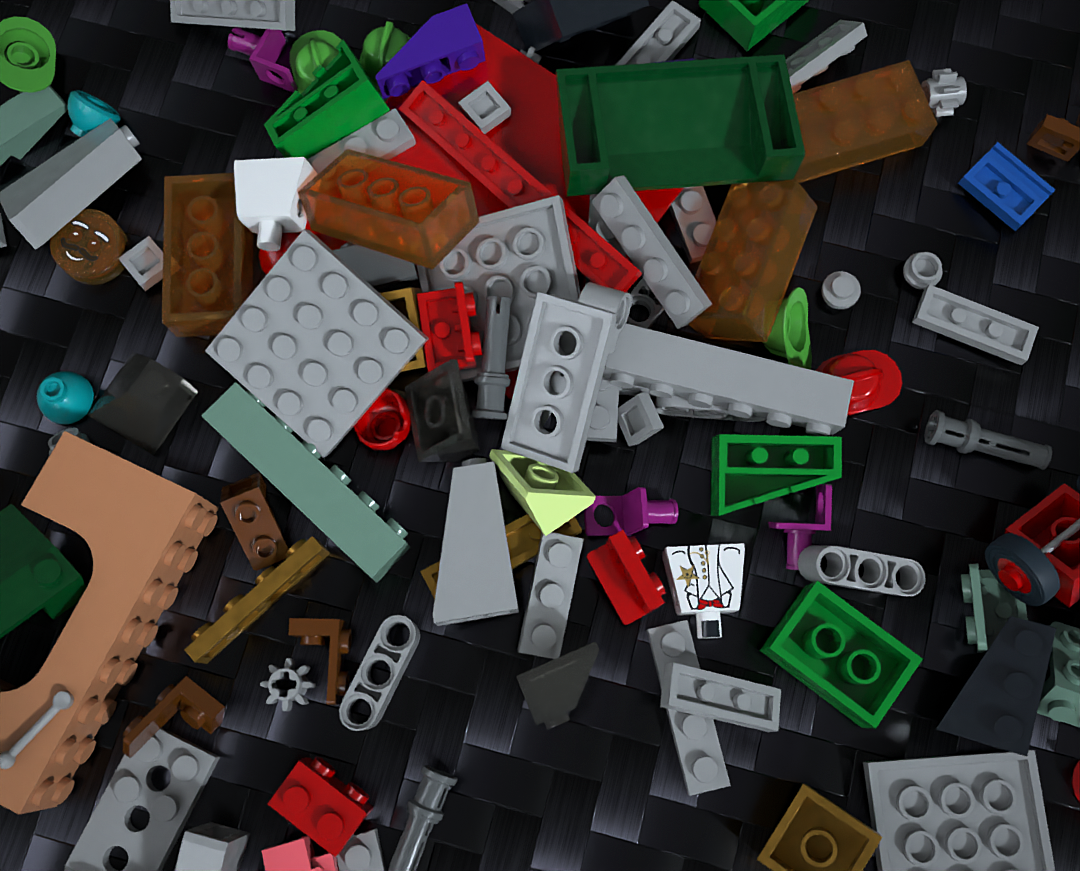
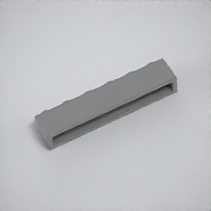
M627 323L619 332L614 353L608 354L603 377L610 379L609 382L617 387L630 389L633 388V385L648 388L649 393L657 397L672 398L673 395L688 398V403L696 407L711 408L712 405L728 408L727 413L741 418H750L751 415L767 418L766 423L781 428H789L791 425L806 428L805 432L812 436H830V434L833 435L845 427L854 384L853 380Z

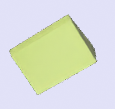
M491 449L489 457L492 462L494 461L495 467L508 491L545 536L594 503L596 496L575 473L561 470L507 450Z

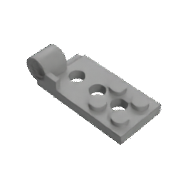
M592 282L586 284L578 302L537 292L501 449L570 473L579 471L608 354L614 353L619 332L624 328L630 313V293ZM565 331L571 332L577 342L576 349L570 355L566 354L560 347V338ZM555 371L561 372L566 378V389L561 394L555 392L550 384L551 375ZM545 410L551 411L556 417L557 426L553 432L546 431L541 424V415Z
M161 727L132 758L126 755L123 756L65 864L64 871H118L109 862L110 852L115 846L124 848L128 853V863L122 871H162L220 756ZM160 765L166 767L171 774L170 784L163 791L156 789L151 781L153 771ZM138 805L145 807L150 815L149 824L144 830L134 828L130 821L131 812Z

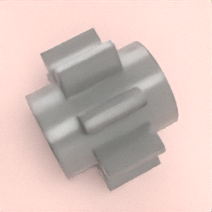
M951 68L933 70L932 78L923 81L920 87L922 107L929 109V113H934L935 117L953 115L954 108L959 107V105L965 102L967 94L965 79L957 77L958 73L951 72Z
M286 658L284 668L280 669L278 666L271 664L268 666L272 675L269 681L260 683V686L268 688L271 694L266 700L267 704H274L282 700L283 711H291L292 701L296 700L302 705L309 703L304 695L308 688L316 687V683L308 682L305 676L309 672L310 666L303 665L298 670H295V661L292 658ZM288 679L296 680V689H290L289 691L281 689V681Z

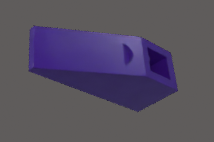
M467 3L432 16L375 75L383 99L390 96H402L410 89L417 87L422 80L428 84H433L442 80L446 75L460 70H471L479 63L486 61L483 40Z

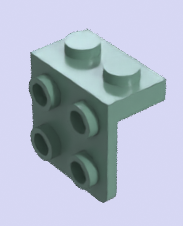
M969 564V574H961L964 603H972L974 616L965 617L968 644H977L978 653H986L1010 616L1027 620L1026 604L1007 592L990 570H979L978 564Z
M1054 621L1050 624L1051 627L1057 628L1049 659L1050 677L1044 682L1037 713L1050 717L1055 721L1080 727V629Z

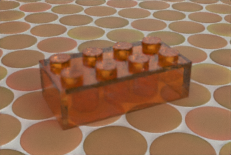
M907 60L793 94L806 154L794 179L785 180L787 186L923 146L938 123L910 61Z
M346 149L298 191L311 230L430 269H434L479 223L471 182L351 149Z
M234 173L166 176L164 179L162 323L176 337L218 335L253 292V232L237 216Z
M797 180L731 184L695 275L696 281L712 303L711 306L688 323L703 338L753 342L768 341L818 207Z

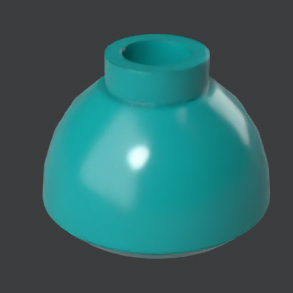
M80 90L71 91L67 107L68 114L73 123L70 128L73 133L83 137L110 118L118 125L121 118L114 108Z
M60 371L47 376L41 382L36 397L38 407L47 419L57 424H71L79 421L89 412L93 404L94 392L90 382L82 375L71 371Z

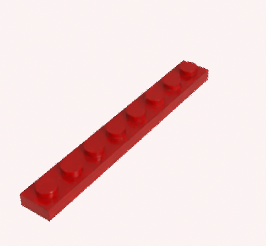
M424 80L418 84L399 109L509 208L555 196ZM564 204L576 268L595 284L627 292L643 273Z

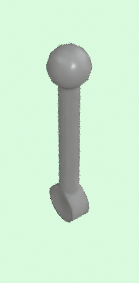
M58 692L54 696L53 705L9 751L0 753V768L8 769L12 767L16 761L17 754L61 709L66 710L73 705L74 697L71 693Z

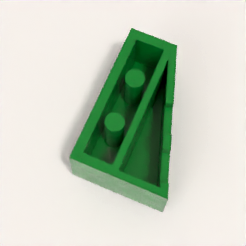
M344 39L335 47L339 54L324 69L323 66L319 65L312 72L315 80L302 94L295 91L264 124L274 146L285 158L305 157L308 160L390 111L367 71Z
M719 434L712 437L711 516L724 515L741 508L842 478V437Z

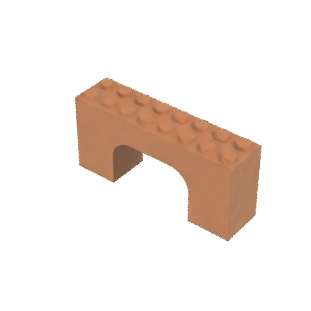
M66 431L63 432L21 505L81 535L92 553L93 572L85 592L38 674L20 688L0 679V753L9 751L53 705V698L58 692H69L74 697L73 705L69 709H61L17 754L16 761L12 767L8 769L0 768V805L19 815L57 807L71 793L74 786L72 778L80 764L86 762L92 754L96 745V741L93 740L101 724L104 725L112 717L117 706V702L114 701L121 687L127 685L135 675L138 667L136 660L143 647L149 646L158 631L156 623L163 610H167L175 601L178 594L176 586L183 573L189 572L198 557L196 549L203 536H208L214 529L217 522L216 512L219 507L198 494Z

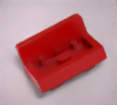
M462 281L455 282V288L417 293L422 332L429 338L424 344L428 373L436 374L477 367L475 356L483 355L479 331H471L470 317L477 316L473 292L466 293Z
M624 530L610 536L606 544L587 554L586 558L623 625L636 621L665 603L661 597L666 594L665 589L656 573L648 574L641 562V559L645 558V554L634 536L628 538Z
M317 756L314 760L307 757L298 761L268 802V805L331 855L337 857L374 807L367 802L369 795L362 788L352 782H349L346 786L334 776L335 768L327 761Z

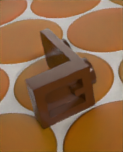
M1047 114L1032 131L1027 145L1068 162L1080 150V114L1075 125L1070 124L1063 118H1056Z
M260 472L222 487L220 504L253 570H260L288 558L286 553L290 548L266 500V484Z
M289 618L288 635L301 638L300 645L325 646L326 638H330L326 703L327 705H341L342 696L346 695L350 687L349 671H344L345 654L351 653L352 630L346 629V622L341 619Z
M186 676L177 686L174 684L167 686L156 699V706L145 717L139 715L127 726L123 733V753L127 757L132 758L179 709L181 710L182 718L195 729L202 727L209 734H212L223 722L225 706Z

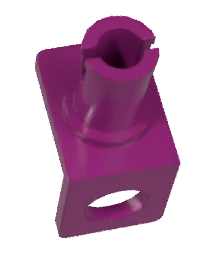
M239 27L232 29V32L238 36L229 34V49L250 56L249 60L260 80L291 92L297 90V85L289 69L276 64L286 45V39L281 30L266 29L260 37ZM270 71L277 73L283 79L274 76Z
M832 484L816 485L815 523L769 522V528L784 529V533H788L786 569L799 570V555L805 548L812 546V534H816V530L831 531Z
M638 487L622 496H596L594 503L584 509L585 533L587 536H612L622 530L629 536L648 528L649 524H675L678 519V504L675 499L647 500L645 487ZM598 505H606L612 510L614 518L610 526L603 527L595 521L594 510Z

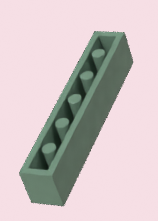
M235 382L201 416L365 573L378 583L411 548L404 540L408 533L393 518H390L385 523L375 513L379 505L363 490L358 496L347 487L352 480L335 464L328 469L318 460L321 455L316 451L314 444H308L306 441L300 443L291 434L293 430L277 415L273 417L264 409L266 405L249 390L245 391Z

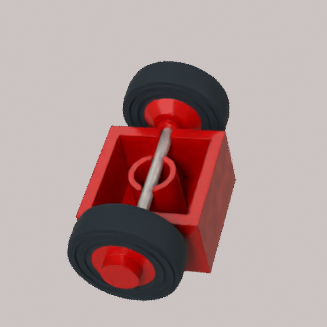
M1080 476L1077 479L1078 492L1064 483L1005 529V534L994 540L985 551L987 565L996 580L1007 592L1027 605L1040 606L1055 596L1070 608L1080 599Z

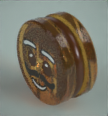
M95 209L82 210L50 239V250L55 262L73 279L88 285L103 284L116 278L125 269V266L118 258L131 249L127 235L114 219L108 214Z

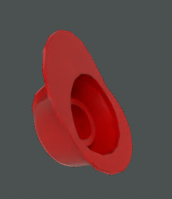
M861 350L835 356L822 362L815 370L854 381L847 415L870 411L891 404L899 395L902 387L901 371L896 362L887 354L876 350Z

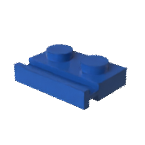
M998 142L958 183L1014 231L1055 191L1052 186Z

